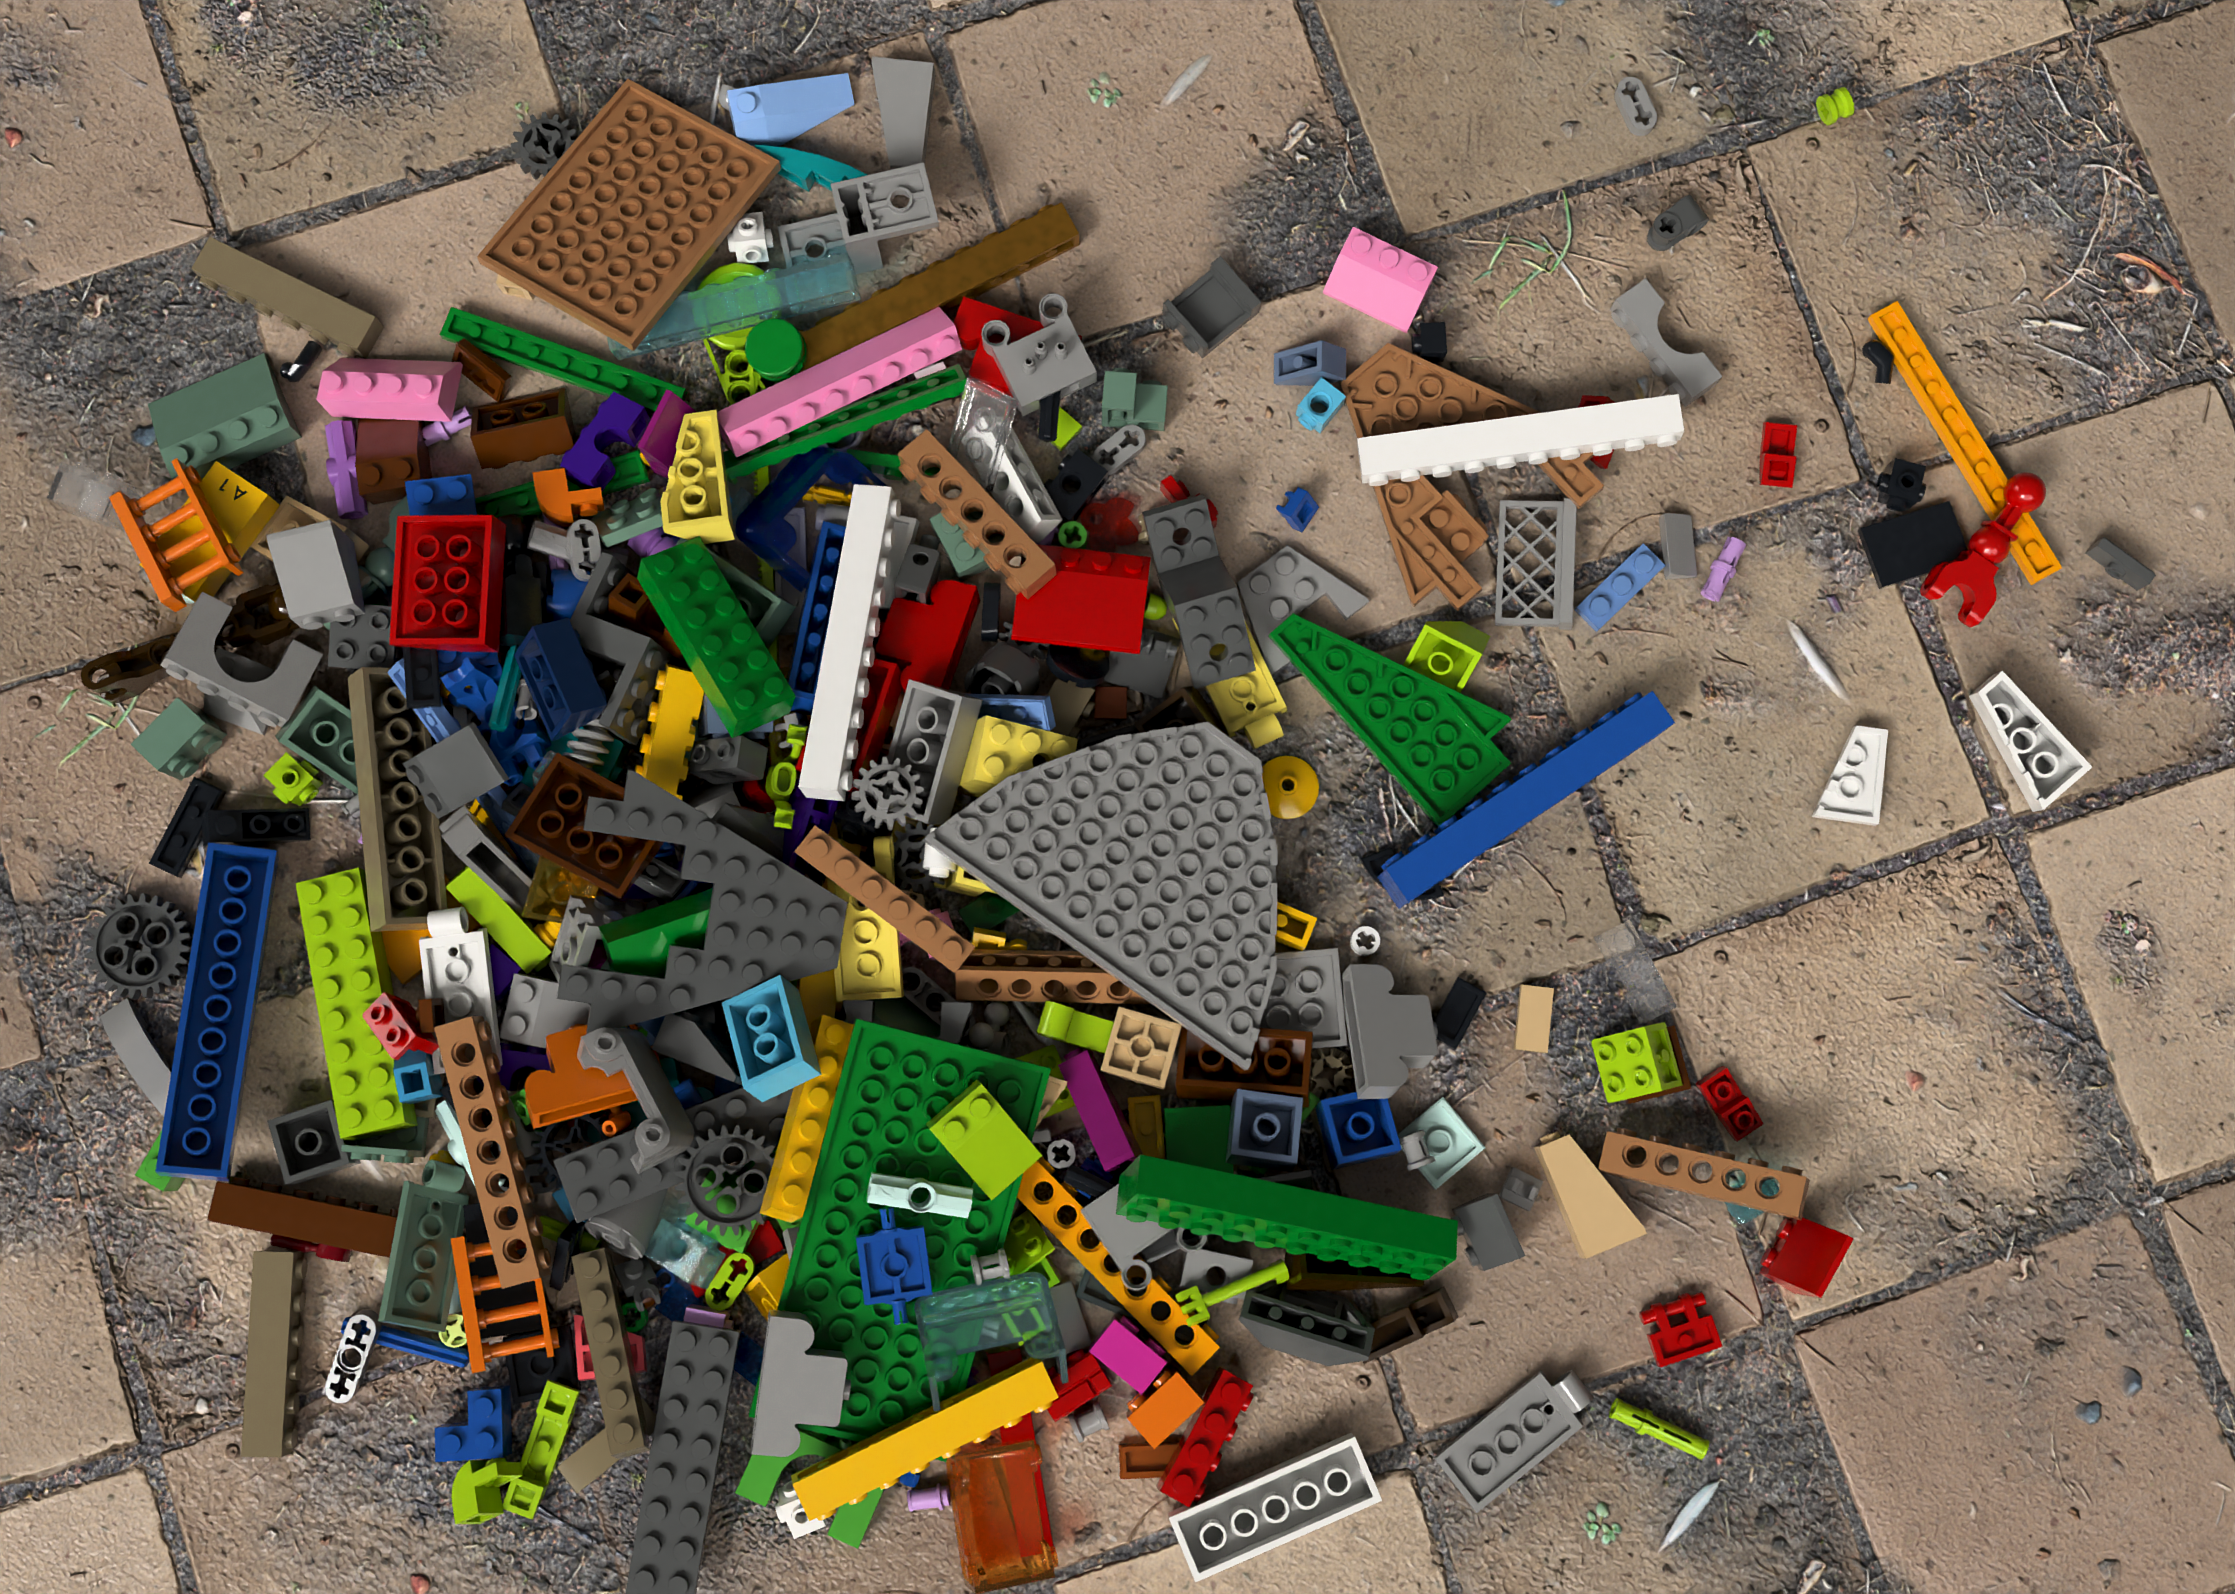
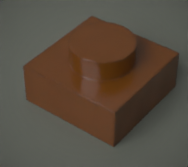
M443 998L418 1000L419 1007H417L415 1013L416 1023L420 1027L421 1033L435 1032L434 1027L445 1024Z

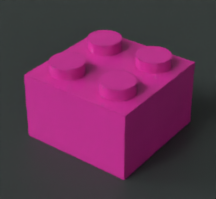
M1114 1315L1089 1346V1352L1142 1395L1167 1364V1360L1163 1356L1166 1351L1150 1336L1146 1341L1137 1334L1139 1327L1123 1315L1119 1320Z

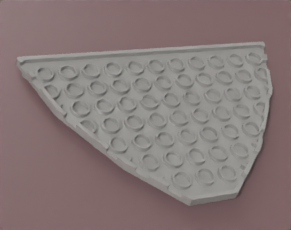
M1209 722L1137 734L1119 735L1043 763L1037 767L1008 776L923 839L925 843L1243 1070H1248L1252 1061L1251 1055L1254 1044L1257 1042L1260 1032L1259 1026L1263 1012L1267 1007L1277 970L1275 935L1277 934L1276 866L1278 865V850L1272 833L1270 822L1272 818L1268 796L1265 793L1262 779L1263 769L1261 760Z

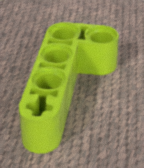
M1045 1001L1036 1033L1046 1038L1105 1055L1114 1022L1076 1011L1059 1003Z

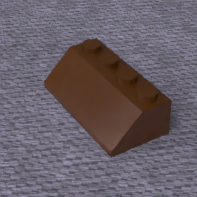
M1181 1026L1175 1084L1178 1099L1232 1102L1237 1089L1300 1097L1303 1098L1302 1107L1309 1108L1313 1032L1259 1028L1260 1032L1257 1042L1254 1044L1250 1067L1248 1070H1243Z

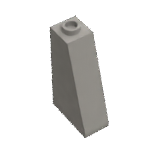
M872 56L871 64L890 169L922 162L925 164L936 77L934 63Z

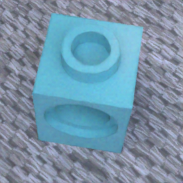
M1321 377L1298 405L1296 416L1299 417L1298 421L1310 431L1315 429L1318 433H1321L1343 407L1346 396ZM1313 403H1322L1327 408V411L1316 413L1312 410L1311 405Z

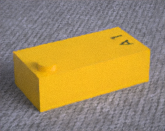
M215 461L202 479V482L199 483V486L228 543H232L242 558L280 505L268 494ZM190 498L187 499L183 506L191 502ZM198 514L163 533L159 540L156 541L159 550L164 552L202 530L204 526ZM210 540L171 562L172 566L169 570L172 576L177 578L218 553ZM223 566L185 588L183 595L196 602L202 591L213 597L232 571Z

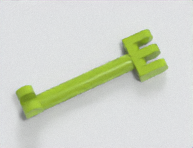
M1280 1259L1270 1263L1264 1269L1201 1295L1196 1285L1176 1294L1175 1297L1178 1302L1191 1298L1192 1302L1181 1307L1183 1315L1195 1310L1197 1311L1196 1315L1186 1319L1188 1326L1191 1327L1210 1319L1207 1307L1272 1279H1275L1277 1284H1281L1289 1279V1273L1285 1262Z

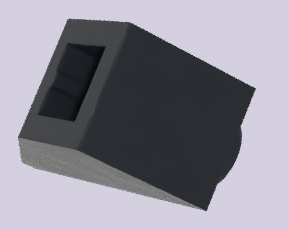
M309 808L208 810L202 816L203 849H207L208 842L251 847L310 841Z

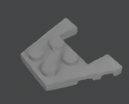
M1288 545L1238 581L1236 585L1249 622L1255 633L1259 650L1271 676L1287 666L1290 660L1273 643L1268 635L1293 613L1296 615L1301 614L1323 596H1327L1345 620L1369 603L1367 597Z

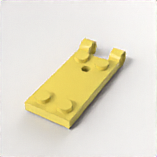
M892 836L874 837L875 866H872V868L895 885ZM843 839L836 840L845 847ZM827 877L828 891L848 902L838 966L834 969L837 1002L843 1000L903 997L899 931L868 907L860 906L856 898Z

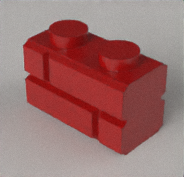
M1082 1348L1065 1358L1068 1364L1056 1371L1054 1366L1046 1370L1059 1397L1053 1400V1405L1047 1409L1055 1422L1112 1386L1097 1358L1089 1351L1084 1353Z

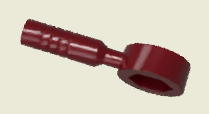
M275 1234L272 1235L270 1241L272 1246L304 1253L316 1252L315 1256L341 1262H349L352 1252L349 1249L319 1243L314 1244L309 1241Z

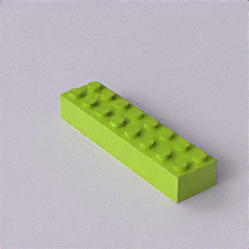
M358 867L295 883L340 1139L355 1142L418 1126L414 1104L399 1102L393 1072L395 1059L390 1057L362 1017L363 1013L383 992L394 995L381 931L371 932L365 870Z

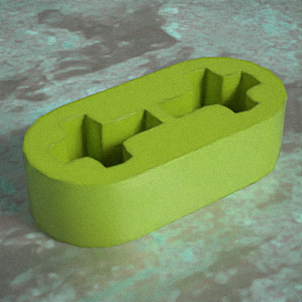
M738 1251L732 1253L717 1272L705 1292L706 1302L712 1309L725 1310L735 1302L755 1271V1260L750 1253L745 1252L741 1254ZM743 1258L747 1261L745 1267L748 1269L747 1274L745 1272L739 1273L734 1280L730 1277L735 1269L732 1260L738 1262ZM725 1282L731 1284L726 1292L729 1301L723 1299L719 1303L714 1300L716 1294L713 1292V1288L719 1290Z

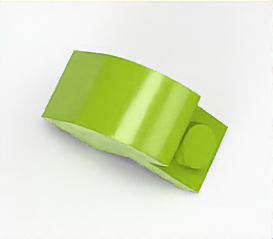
M505 1458L469 1460L458 1471L452 1486L451 1499L455 1524H482L503 1514L499 1487L523 1476L521 1462H506Z

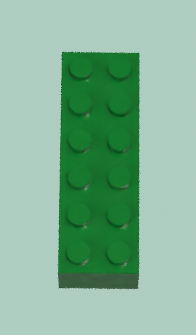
M700 536L641 559L637 576L639 583L731 738L789 714L796 695Z

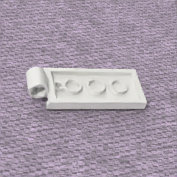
M464 907L430 911L427 917V924L432 937L426 936L419 939L425 999L443 998L445 1024L470 1016H483L484 1021H487L491 1027L492 1039L490 1044L492 1052L498 1056L501 1066L503 1063L487 928L468 932L469 920ZM455 947H456L457 950H458V953H457L456 956H454L453 953H452V951H453V949H454ZM433 1032L432 1034L437 1040L436 1033ZM471 1044L465 1050V1056L470 1062L475 1057V1049ZM438 1047L432 1054L434 1075L446 1073Z

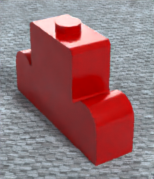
M963 296L954 324L961 348L970 351L977 349L969 370L970 382L975 387L987 390V393L994 398L1004 400L1007 397L1014 400L994 358L984 350L981 335L982 328L989 321L1001 320L1009 327L1011 343L1043 329L1044 326L1039 321ZM993 334L988 340L991 343L997 344L1004 340V336Z
M953 580L939 581L931 589L930 597L933 605L902 598L893 599L886 620L880 623V631L877 637L879 640L875 651L879 660L896 663L902 671L900 682L904 694L909 679L950 689L981 601L977 586Z

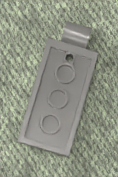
M1540 1370L1433 1457L1476 1513L1583 1427L1584 1423L1574 1413L1587 1406L1594 1396L1573 1370L1564 1373L1552 1385L1545 1378L1544 1372ZM1547 1405L1552 1407L1549 1414L1544 1412V1408Z

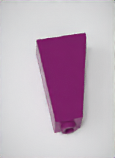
M1079 1048L1064 1056L1065 1062L1058 1065L1064 1080L1067 1081V1087L1104 1170L1107 1172H1117L1129 1166L1143 1153L1103 1072L1100 1071L1101 1068L1093 1052L1089 1050L1083 1052Z

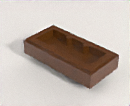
M465 338L458 341L452 362H461L463 365L461 373L495 401L500 402L505 399L512 376Z

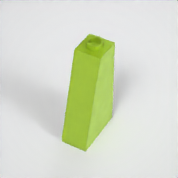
M468 866L464 867L446 885L448 891L483 928H487V932L526 974L532 969L539 972L550 962L551 958L548 955L552 953V950L538 937L533 930L534 926L529 920L515 911Z

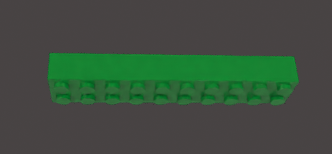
M1142 1154L1119 1177L1116 1214L1126 1216V1219L1131 1222L1152 1221L1166 1229H1176L1178 1227L1191 1229V1233L1196 1235L1223 1236L1224 1240L1230 1242L1250 1241L1254 1242V1245L1259 1248L1279 1247L1286 1249L1287 1253L1294 1255L1314 1254L1323 1261H1335L1337 1259L1348 1261V1264L1353 1267H1378L1383 1273L1410 1274L1411 1278L1417 1280L1430 1279L1431 1276L1455 1261L1457 1257V1220Z

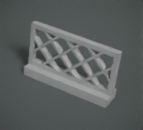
M1564 498V501L1500 500L1495 626L1559 627L1560 630H1572L1577 506L1569 498ZM1506 509H1520L1527 518L1514 529L1506 521ZM1527 509L1536 510L1531 514ZM1543 510H1557V521L1548 529L1535 518ZM1530 521L1542 531V534L1531 544L1518 533ZM1505 527L1511 532V533L1508 534L1506 537H1505ZM1555 528H1556V538L1551 534V532H1552ZM1515 536L1526 549L1513 560L1504 548L1505 544ZM1545 537L1556 546V551L1546 560L1534 549ZM1529 552L1542 563L1530 575L1517 564ZM1504 558L1509 562V564L1505 568ZM1554 559H1555V569L1549 564V563H1551ZM1512 567L1525 578L1513 590L1503 581V576ZM1546 567L1555 577V580L1544 591L1533 578ZM1527 583H1530L1541 594L1529 606L1516 595ZM1503 588L1508 593L1505 598H1503ZM1553 590L1554 600L1548 595ZM1511 598L1524 609L1515 618L1502 617V606ZM1545 598L1553 607V619L1539 618L1532 609ZM1528 613L1532 618L1523 617Z

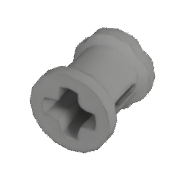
M1424 1130L1399 1138L1400 1145H1402L1408 1161L1406 1166L1408 1171L1436 1161L1434 1156L1429 1154L1423 1138L1425 1136Z
M1065 1139L1053 1141L1047 1149L1048 1161L1053 1167L1058 1169L1070 1167L1076 1159L1074 1145ZM1064 1145L1068 1146L1067 1154L1071 1156L1067 1162L1065 1160H1061L1059 1163L1055 1162L1056 1154L1053 1152V1149L1056 1146L1058 1148H1062Z
M1004 1248L998 1249V1253L977 1257L976 1254L970 1255L977 1286L982 1285V1282L988 1279L1002 1276L1004 1279L1010 1278L1009 1265ZM994 1264H997V1265H998L997 1267H993V1268H989V1269H983V1267H986V1266H990V1265H994Z
M1099 1402L1094 1403L1092 1408L1077 1415L1073 1413L1068 1415L1079 1443L1084 1441V1437L1101 1429L1105 1431L1110 1429Z

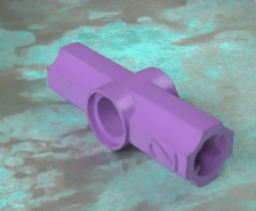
M332 421L330 424L325 425L330 457L326 460V468L329 480L335 490L338 516L341 519L351 520L363 518V516L368 515L366 500L359 496L355 467L357 447L355 424L352 421Z

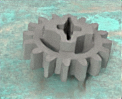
M883 757L881 765H877L874 760H871L869 762V771L864 768L859 770L862 780H853L852 786L859 789V791L852 792L851 799L860 800L855 806V811H865L863 821L866 823L873 818L875 820V828L877 829L881 826L882 822L887 823L888 830H892L895 821H898L903 827L906 825V815L913 819L916 817L917 813L913 807L922 806L923 801L916 796L923 794L924 787L915 786L920 781V775H910L912 765L910 764L905 766L904 769L901 768L899 758L894 761V764H889L887 757ZM887 773V776L879 780L872 779L879 774ZM899 777L906 782L909 792L901 787L898 781ZM887 787L891 788L892 795H890L889 799H884L883 792H885ZM865 794H867V797L873 798L877 805L876 810L869 805ZM897 806L903 808L896 813L888 814L889 810Z

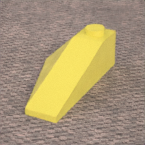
M717 410L684 414L675 446L676 454L673 465L670 466L668 472L667 487L660 501L664 533L687 540L700 536L704 544L735 540Z

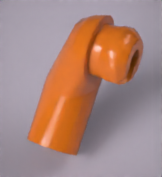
M621 1105L603 1110L609 1113L608 1119L602 1124V1131L606 1136L612 1137L630 1126L631 1116L628 1111H622Z

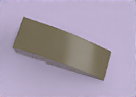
M642 1398L648 1435L651 1436L654 1432L656 1415ZM604 1428L557 1466V1469L575 1493L578 1494L621 1459L611 1456L606 1428Z

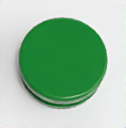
M771 318L758 323L749 332L745 342V354L749 364L761 377L769 381L781 382L800 373L807 360L808 349L804 337L793 324L783 319Z

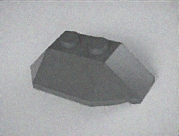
M1276 1280L1247 1290L1239 1321L1264 1347L1325 1366L1367 1361L1370 1356L1375 1328L1366 1322L1362 1314L1346 1297L1327 1291L1287 1290L1286 1281L1277 1284Z

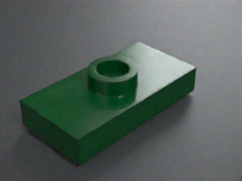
M987 892L958 910V913L973 935L974 927L991 930L1021 910L1000 895Z

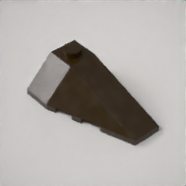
M1286 1252L1284 1257L1289 1273V1279L1286 1281L1287 1290L1338 1291L1422 1287L1424 1285V1280L1413 1279L1407 1273H1383L1378 1267L1373 1266L1353 1267L1348 1264V1261L1338 1259L1335 1261H1323L1314 1254L1294 1255Z

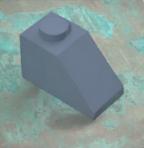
M1320 340L1274 353V384L1314 386L1321 377L1330 384L1346 380L1345 348Z

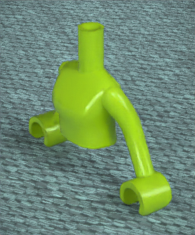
M789 724L786 743L793 744L792 751L788 757L777 765L771 766L767 772L765 788L767 795L774 801L776 807L775 827L792 829L795 810H792V805L788 801L795 787L796 769L794 765L798 762L802 745L805 746L807 726Z

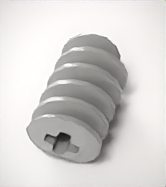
M604 710L597 719L582 726L583 729L578 728L572 732L578 741H568L567 746L574 753H563V756L596 774L598 773L593 769V765L604 766L605 763L598 757V753H609V750L602 745L603 741H614V738L607 733L608 729L598 723Z

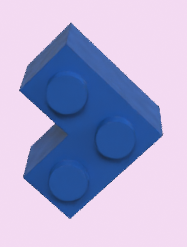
M510 1385L479 1387L467 1391L468 1422L448 1423L435 1427V1462L504 1458L512 1454Z

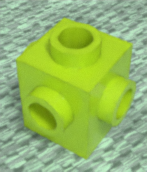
M288 752L263 775L276 787L272 792L285 804L292 802L301 806L303 803L311 802L318 795V788L323 784L316 776L319 770L306 759L301 762L297 757Z

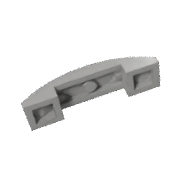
M126 998L102 1014L100 1019L112 1045L127 1070L164 1117L172 1068L144 1026L147 1025L131 999Z

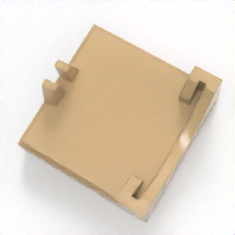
M1118 1007L1100 1071L1122 1077L1127 1081H1135L1137 1084L1143 1083L1164 1090L1182 1025Z

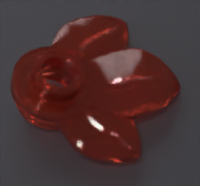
M1116 497L1104 504L1091 503L1083 509L1080 517L1081 524L1089 533V544L1094 551L1114 553L1116 545L1125 546L1138 541L1139 532L1132 521L1128 519L1134 509V503L1127 499ZM1093 515H1099L1102 518V522L1093 524L1090 518Z

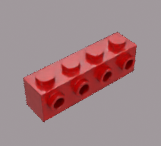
M1221 1367L1218 1368L1203 1396L1205 1403L1195 1411L1179 1441L1177 1449L1174 1451L1163 1475L1156 1485L1159 1491L1187 1507H1190L1193 1501L1197 1503L1206 1488V1484L1202 1482L1208 1471L1214 1472L1222 1458L1219 1450L1225 1440L1229 1442L1238 1427L1235 1420L1240 1410L1245 1412L1253 1399L1254 1394L1250 1392L1253 1385Z

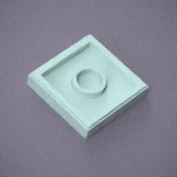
M1441 1097L1398 1133V1138L1424 1130L1425 1136L1423 1138L1429 1154L1434 1156L1436 1161L1417 1169L1434 1190L1486 1148L1444 1097Z

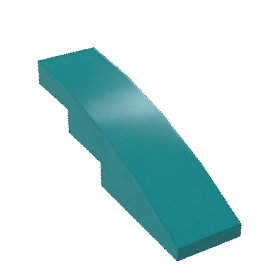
M756 144L754 146L780 161L781 169L777 173L778 175L808 192L815 182L832 191L831 183L868 175L847 164L818 154L786 147Z

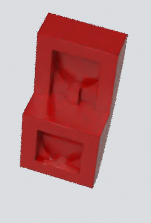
M1763 423L1760 450V485L1793 488L1797 457L1794 456L1797 425Z

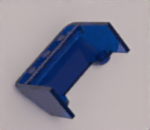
M823 445L813 448L808 453L795 455L739 515L735 524V533L738 539L801 593L805 590L811 574L787 555L795 544L796 532L793 526L784 519L785 515L823 474L839 485L851 483L852 485L887 486L851 454Z

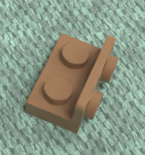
M1446 490L1441 494L1443 502L1421 520L1457 561L1462 564L1485 544L1489 538V535L1486 533L1488 529L1478 517L1473 518L1465 510L1466 504L1457 494L1452 495Z

